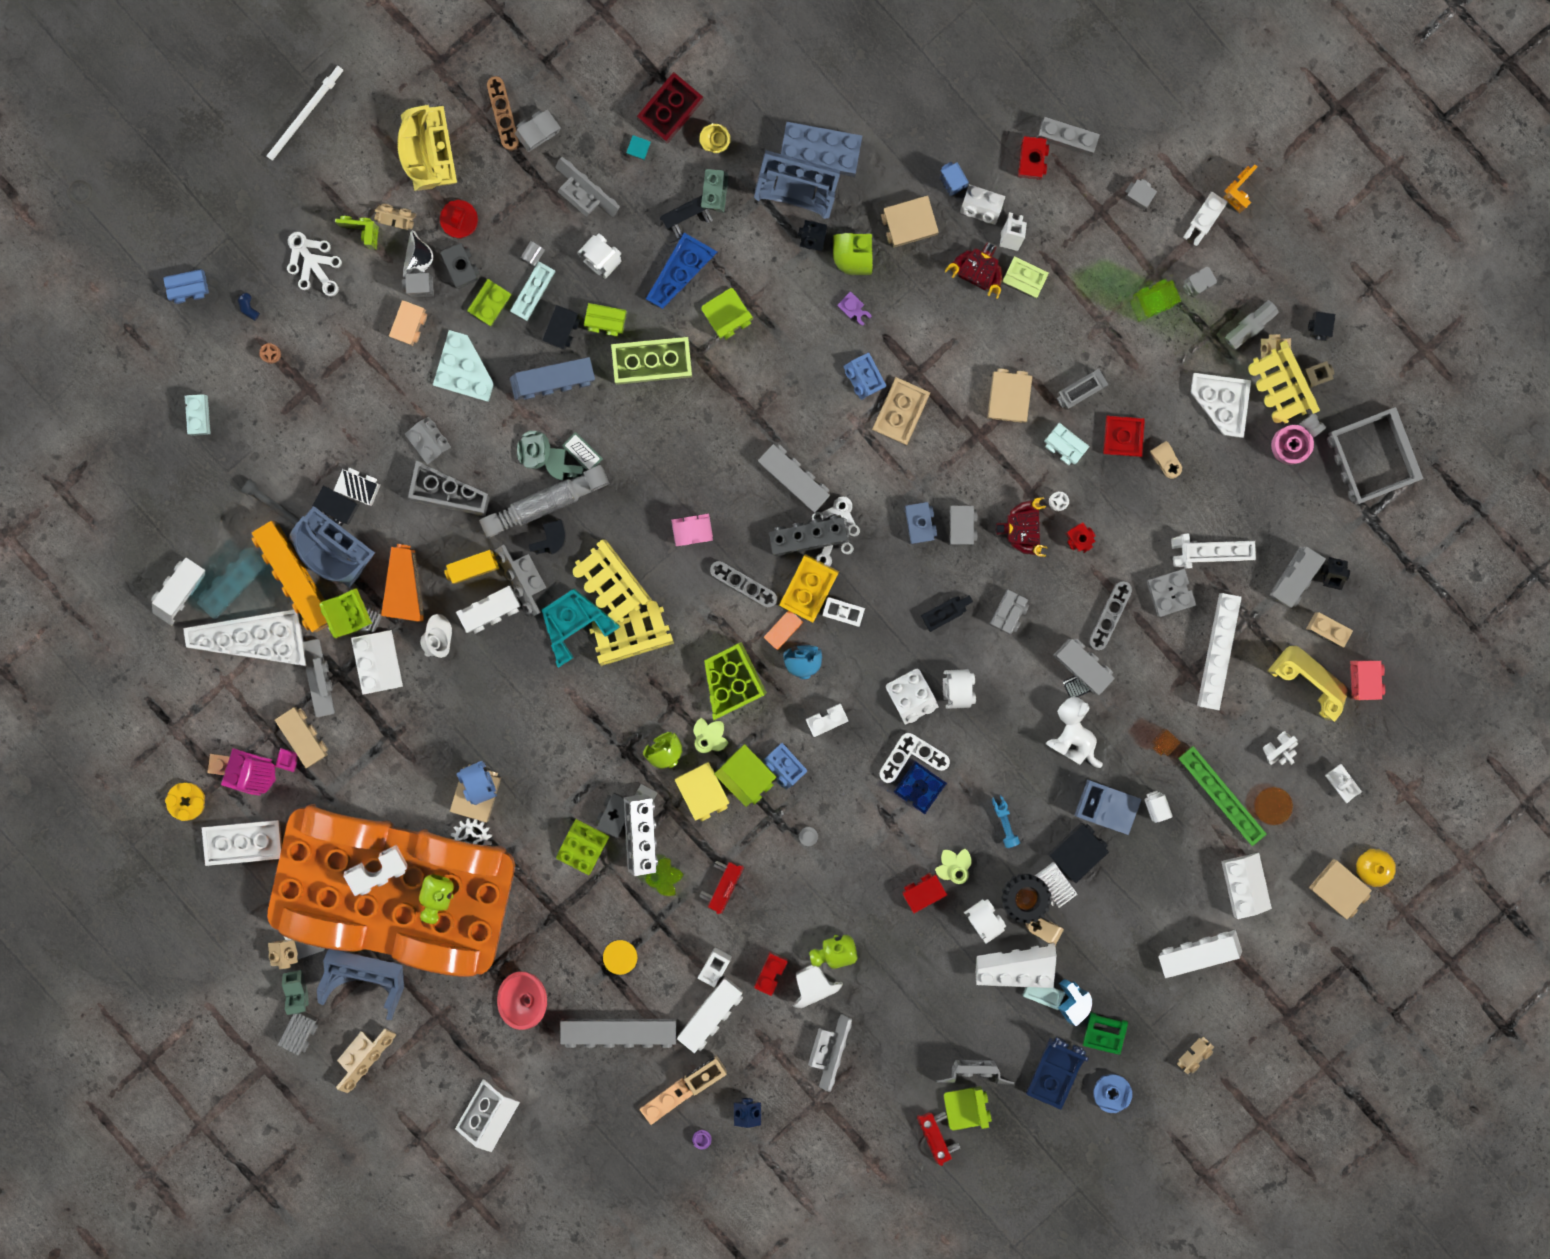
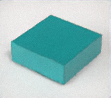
M633 135L626 154L645 161L651 141Z

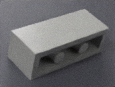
M1044 117L1037 138L1047 139L1046 142L1092 156L1100 134Z

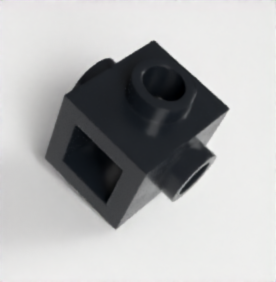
M805 220L804 227H799L798 239H801L800 247L822 251L827 224Z
M1329 557L1327 563L1323 564L1321 569L1323 586L1342 590L1345 581H1348L1350 576L1348 561Z

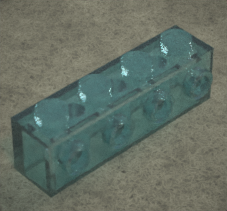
M245 548L238 555L240 557L236 563L231 562L225 568L227 572L222 577L219 575L212 582L213 586L209 590L205 589L198 596L200 600L197 604L213 619H217L267 568L268 565L262 558V555L254 548Z

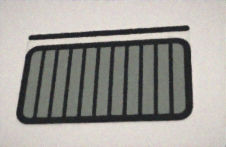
M1076 676L1062 681L1069 697H1079L1091 691Z

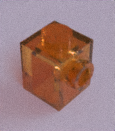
M1163 729L1151 741L1154 745L1153 749L1160 756L1163 754L1169 756L1181 743L1167 729Z

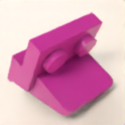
M232 748L221 785L251 795L261 796L276 781L275 765L271 763L272 759Z

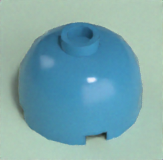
M801 645L797 646L799 650L792 651V648L787 649L783 657L785 667L790 674L800 679H809L811 675L819 671L822 664V650L818 651L817 646Z

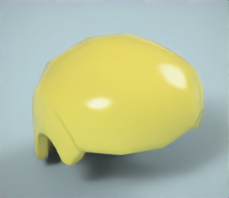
M710 124L702 129L699 142L705 151L720 153L729 146L730 134L726 127L720 124Z

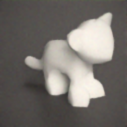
M1070 697L1063 702L1057 711L1066 727L1058 739H1051L1046 742V745L1080 765L1087 757L1088 762L1092 766L1101 768L1103 763L1094 757V749L1097 743L1096 737L1080 723L1089 711V705L1078 697ZM1073 744L1076 746V749H1069V747Z

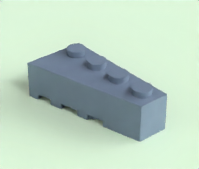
M590 357L522 371L510 377L515 400L523 398L528 400L540 394L542 396L554 394L553 391L557 390L565 392L572 390L573 386L578 385L579 388L588 387L590 382L595 380Z

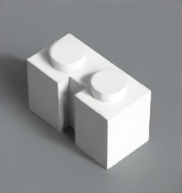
M841 703L826 709L827 715L821 717L820 713L806 718L813 737L848 722Z

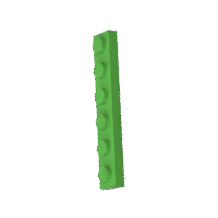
M1191 746L1178 757L1180 762L1251 846H1254L1267 835L1194 746Z

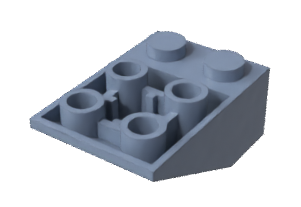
M1087 779L1075 816L1129 835L1142 799Z

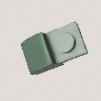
M550 448V455L545 466L554 478L564 481V473H567V477L577 478L579 475L584 474L583 466L565 465V449Z
M302 970L283 973L282 988L286 996V1014L305 1012L306 1006L309 1005V998Z

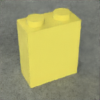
M710 762L674 779L695 821L699 819L702 822L711 817L710 813L714 811L720 813L728 808L727 805L730 804L718 778L714 775L715 772Z

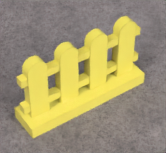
M1287 340L1279 343L1281 350L1277 351L1275 348L1271 350L1272 354L1260 360L1258 357L1254 358V362L1248 367L1251 375L1256 376L1260 374L1262 377L1256 382L1257 389L1262 392L1268 390L1270 393L1264 398L1265 405L1267 407L1276 406L1277 408L1272 413L1273 421L1275 423L1283 421L1284 424L1289 422V418L1299 413H1302V415L1307 414L1306 410L1311 409L1313 414L1320 411ZM1288 361L1289 365L1284 367L1283 363ZM1277 365L1279 366L1280 370L1266 376L1265 371ZM1295 377L1297 380L1294 383H1292L1291 378ZM1285 381L1287 382L1288 386L1274 392L1272 387ZM1303 393L1305 397L1300 399L1298 395ZM1294 397L1295 402L1284 407L1281 406L1280 403Z
M602 539L596 544L599 547L597 550L595 548L590 550L592 552L590 556L582 562L580 560L575 562L577 566L573 569V575L577 578L585 575L588 579V582L584 585L585 591L588 593L597 591L600 595L596 599V605L599 608L608 606L611 609L608 616L615 622L620 621V623H623L625 621L624 616L633 609L638 611L641 609L640 604L647 605L652 599L608 541ZM605 558L609 560V565L605 562ZM600 563L604 569L592 577L589 571ZM617 573L622 577L621 580L616 576ZM612 579L615 584L604 592L601 586ZM629 588L634 593L633 595H630V593L627 591ZM621 594H624L627 599L615 607L612 602Z
M651 601L647 604L648 611L641 613L640 610L636 611L633 609L629 612L630 617L624 618L625 621L623 623L617 622L620 625V628L614 631L617 641L612 643L609 642L608 636L605 637L596 622L592 621L593 628L589 630L591 634L595 633L598 647H595L596 653H601V655L597 656L599 664L601 666L674 644L671 633L667 634L666 632L670 630L669 626L664 625L661 613L664 612L663 607H659L657 602ZM650 616L653 630L646 632L643 618ZM631 622L635 635L628 637L624 624ZM653 635L656 636V638H654V639H651V640L648 639V637H650V636H653ZM637 641V643H638V644L630 645V642ZM619 646L618 650L612 651L611 648Z

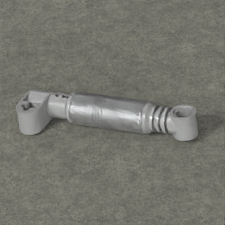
M601 465L583 472L584 475L561 481L556 485L550 486V488L548 487V489L546 488V490L538 491L533 495L531 494L524 499L512 503L508 511L506 509L503 510L504 513L500 511L499 515L494 513L480 519L479 522L486 538L503 532L504 528L506 530L509 529L508 526L513 527V524L515 526H522L551 513V511L553 512V510L555 511V509H561L568 504L570 505L578 501L581 496L609 485L610 483Z

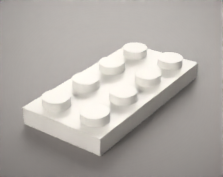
M280 820L202 827L205 866L280 858L282 849Z

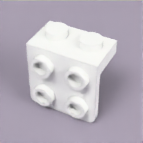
M915 669L886 685V689L905 725L915 722L919 717L930 714L939 707L919 669Z

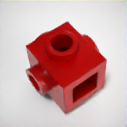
M1083 522L1065 533L1069 538L1067 543L1073 551L1076 549L1077 552L1083 551L1085 553L1092 549V544L1096 542L1094 540V537H1096L1095 533L1090 527L1087 528ZM1080 535L1084 538L1083 542L1079 540Z

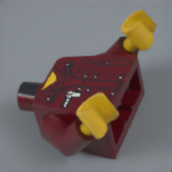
M986 242L982 251L976 248L973 251L967 250L957 256L946 268L945 273L948 270L953 272L952 278L956 275L987 291L988 296L991 293H995L997 295L996 299L999 298L1002 270L1000 265H998L999 260L992 257L997 248L996 246Z
M1039 497L1035 500L1022 502L1011 509L1010 515H1007V523H996V535L1007 534V541L1011 543L1014 549L1023 554L1046 557V555L1041 554V549L1047 548V546L1040 545L1039 509L1046 508V506H1040L1039 501L1045 498Z

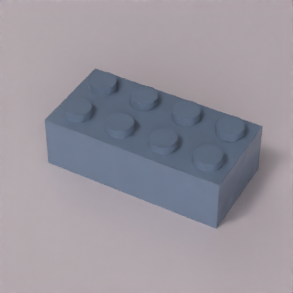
M786 122L781 154L840 170L841 175L855 177L862 135Z

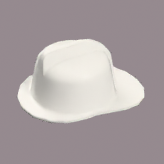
M435 614L429 618L426 631L421 636L420 644L427 657L436 656L442 658L449 653L452 628L448 619L441 614Z

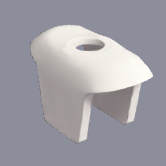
M807 966L796 972L801 996L793 1004V1007L804 1008L838 992L843 983L829 982L819 967Z

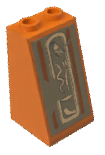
M397 544V547H391L381 616L421 622L424 621V611L415 550H410L411 546Z

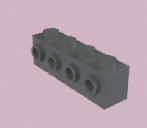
M841 515L831 516L830 520L827 521L815 519L811 521V524L807 525L795 523L792 528L787 529L785 526L776 527L774 531L769 532L772 553L775 556L851 542L847 519L841 518Z

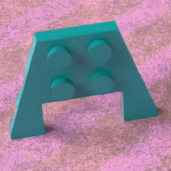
M575 588L542 609L558 668L574 658L563 641L592 621L596 622L605 637L620 628L617 622Z

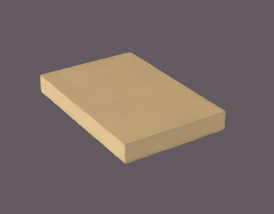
M895 377L872 430L907 445L930 392Z

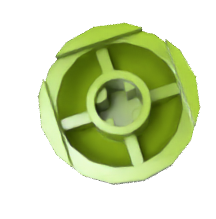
M671 732L656 737L653 740L656 742L651 747L648 744L643 751L644 757L656 768H672L676 766L682 754V744L677 735Z

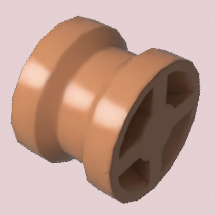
M267 343L260 349L259 354L263 361L271 364L279 361L281 351L277 346Z

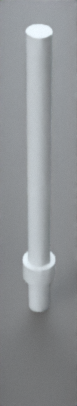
M337 66L329 77L326 76L322 81L323 85L267 154L268 158L272 161L326 92L334 87L335 81L344 71L342 68Z

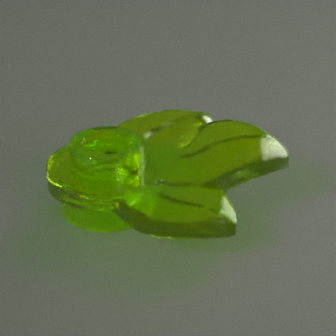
M663 858L658 861L656 873L646 874L645 880L650 887L656 888L661 895L674 896L676 891L673 884L680 881L684 874L679 869L671 867L670 858ZM653 874L658 875L659 879L657 881L651 879Z

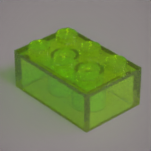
M1164 279L1155 283L1150 289L1145 287L1139 290L1129 302L1138 322H1141L1173 308L1182 300L1173 280L1167 282Z

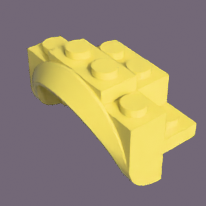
M429 105L406 110L401 114L402 123L398 133V154L404 171L413 181L414 191L456 184L457 180L444 106L429 108Z

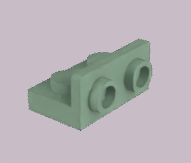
M705 170L702 208L714 209L716 212H725L728 173L723 170Z

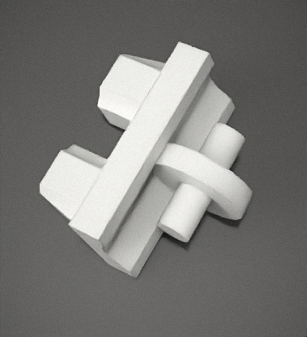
M1189 533L1172 538V549L1182 548V543H1190ZM1183 555L1173 556L1175 567L1192 568V562L1183 563Z
M1284 731L1277 737L1278 741L1282 744L1279 748L1276 749L1271 742L1263 747L1270 765L1274 764L1277 760H1279L1281 765L1287 761L1291 765L1295 763L1292 757L1297 752L1293 748L1298 745V740Z
M1342 764L1325 775L1345 803H1348L1362 792Z

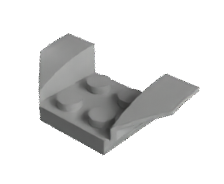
M955 1060L952 1066V1078L936 1080V1083H955L956 1073H961V1076L971 1077L973 1074H981L982 1077H992V1074H996L995 1084L1014 1085V1082L1000 1078V1072L994 1060Z

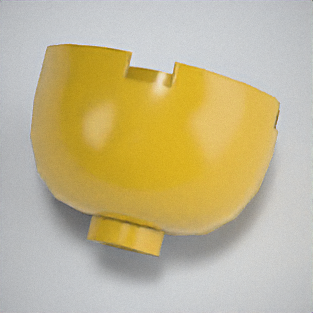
M1369 849L1358 858L1356 872L1365 884L1372 887H1382L1394 878L1396 864L1386 851Z

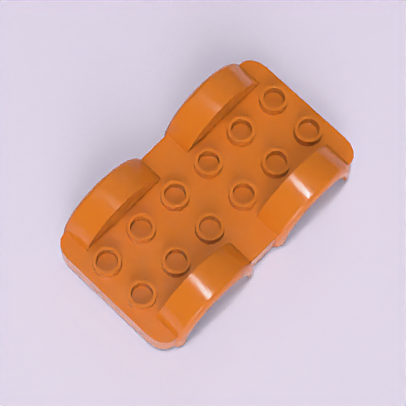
M310 804L294 811L287 822L267 917L269 924L277 929L281 935L300 943L338 951L356 952L366 949L389 954L399 963L416 969L449 976L471 977L487 972L495 960L514 877L515 862L512 855L506 852V849L502 846H485L462 842L430 833L427 829L419 832L394 827V824L387 820L374 821L326 811L316 807L315 804ZM397 845L407 863L405 873L397 878L395 876L389 878L388 882L378 887L375 885L365 895L361 896L358 894L354 896L344 878V872L360 863L369 872L379 871L382 868V864L378 859L379 853ZM428 875L446 877L454 885L453 898L450 900L447 910L438 911L439 919L435 924L425 923L420 918L421 912L425 907L420 904L419 895L423 881Z

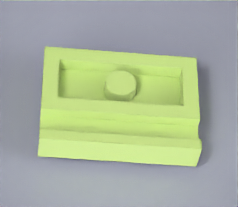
M1014 256L1002 283L1037 299L1049 273Z

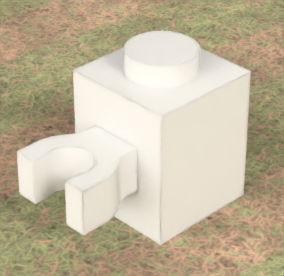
M1009 212L1007 221L1001 231L1000 247L1018 251L1025 239L1027 223L1022 222L1023 216L1019 215L1018 219L1015 220L1012 217L1013 213Z

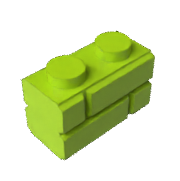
M588 303L584 327H587L589 332L599 333V330L607 331L606 335L618 337V334H623L627 311Z

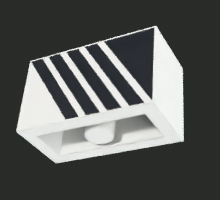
M348 468V471L342 469L334 491L372 506L380 488V484L376 483L377 479L366 475V478L358 476L359 472Z

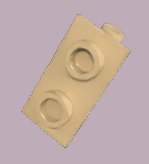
M389 204L379 205L375 209V212H379L375 214V220L378 223L391 226L394 219L396 220L395 227L406 230L413 228L414 222L412 220L416 214L411 213V210L404 208L400 210L395 209Z
M1204 1037L1202 1039L1199 1038L1190 1047L1195 1054L1192 1055L1187 1050L1178 1059L1177 1065L1181 1069L1186 1067L1184 1072L1187 1074L1190 1072L1194 1073L1200 1067L1199 1063L1212 1055L1214 1046L1211 1043L1207 1046L1209 1041Z

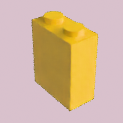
M488 550L446 565L447 569L444 571L447 580L457 584L500 568L494 551Z

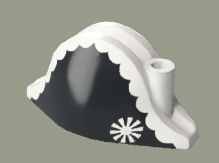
M413 230L410 232L403 270L404 278H406L405 274L424 273L433 261L432 250L419 239Z

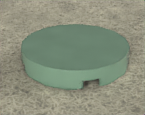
M528 431L522 435V440L518 442V460L526 468L538 469L547 462L550 455L549 440L540 431Z

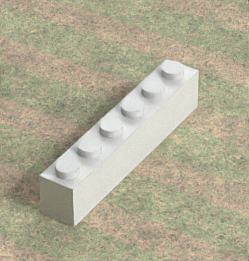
M1219 593L1197 706L1220 710L1241 603V597Z

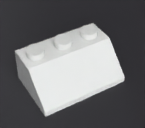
M392 630L351 638L362 695L403 687Z
M1259 853L1221 861L1233 915L1236 919L1258 915L1272 909Z
M483 1079L455 1130L475 1147L492 1152L520 1102L510 1093Z

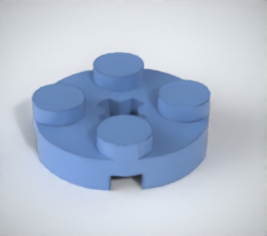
M1108 1074L1101 1076L1096 1082L1093 1096L1095 1102L1103 1111L1118 1113L1129 1106L1132 1100V1090L1124 1077L1117 1074ZM1112 1088L1118 1093L1113 1099L1108 1094V1091H1111Z

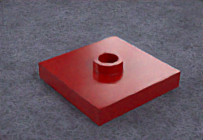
M1106 416L1103 454L1142 457L1145 418Z

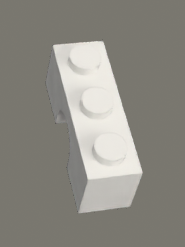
M397 845L379 853L378 859L382 864V868L379 871L369 872L360 863L344 872V878L354 896L358 894L361 896L365 895L375 885L378 887L388 882L389 878L393 876L397 878L405 873L407 863Z

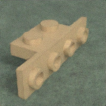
M385 1028L376 1040L373 1041L365 1032L361 1031L337 1060L348 1073L336 1088L345 1093L353 1090L360 1078L368 1072L370 1066L379 1059L385 1048L392 1043L396 1034Z

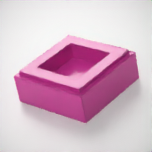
M280 748L275 767L294 772L299 757L296 752Z

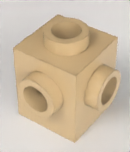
M1270 334L1269 338L1261 339V358L1272 354L1271 350L1275 348L1277 351L1281 350L1279 343L1287 340L1291 348V338H1281L1280 334Z
M294 940L268 943L271 966H279V969H286L291 967L290 964L298 963V952Z

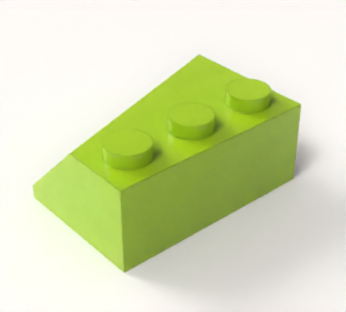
M742 642L704 660L713 720L767 693Z

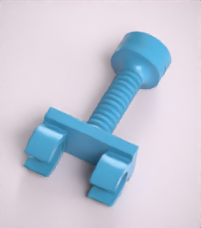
M1000 795L1001 804L997 805L994 797L992 798V804L995 807L994 810L997 816L1002 821L1006 838L1003 839L1006 848H1011L1020 844L1018 835H1014L1007 816L1010 814L1008 805Z

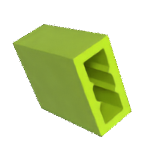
M745 744L714 773L745 807L750 803L755 805L762 798L760 794L763 791L765 793L774 786L772 781L776 778Z

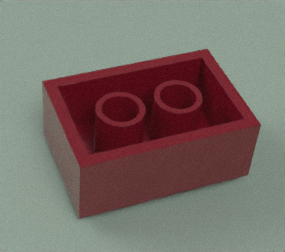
M673 72L637 115V120L665 144H668L701 105L704 98Z

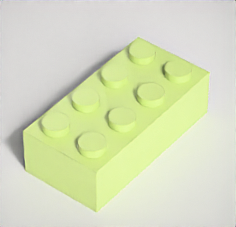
M688 337L611 344L616 385L692 377Z

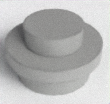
M805 827L799 833V840L805 846H812L818 840V833L812 827Z

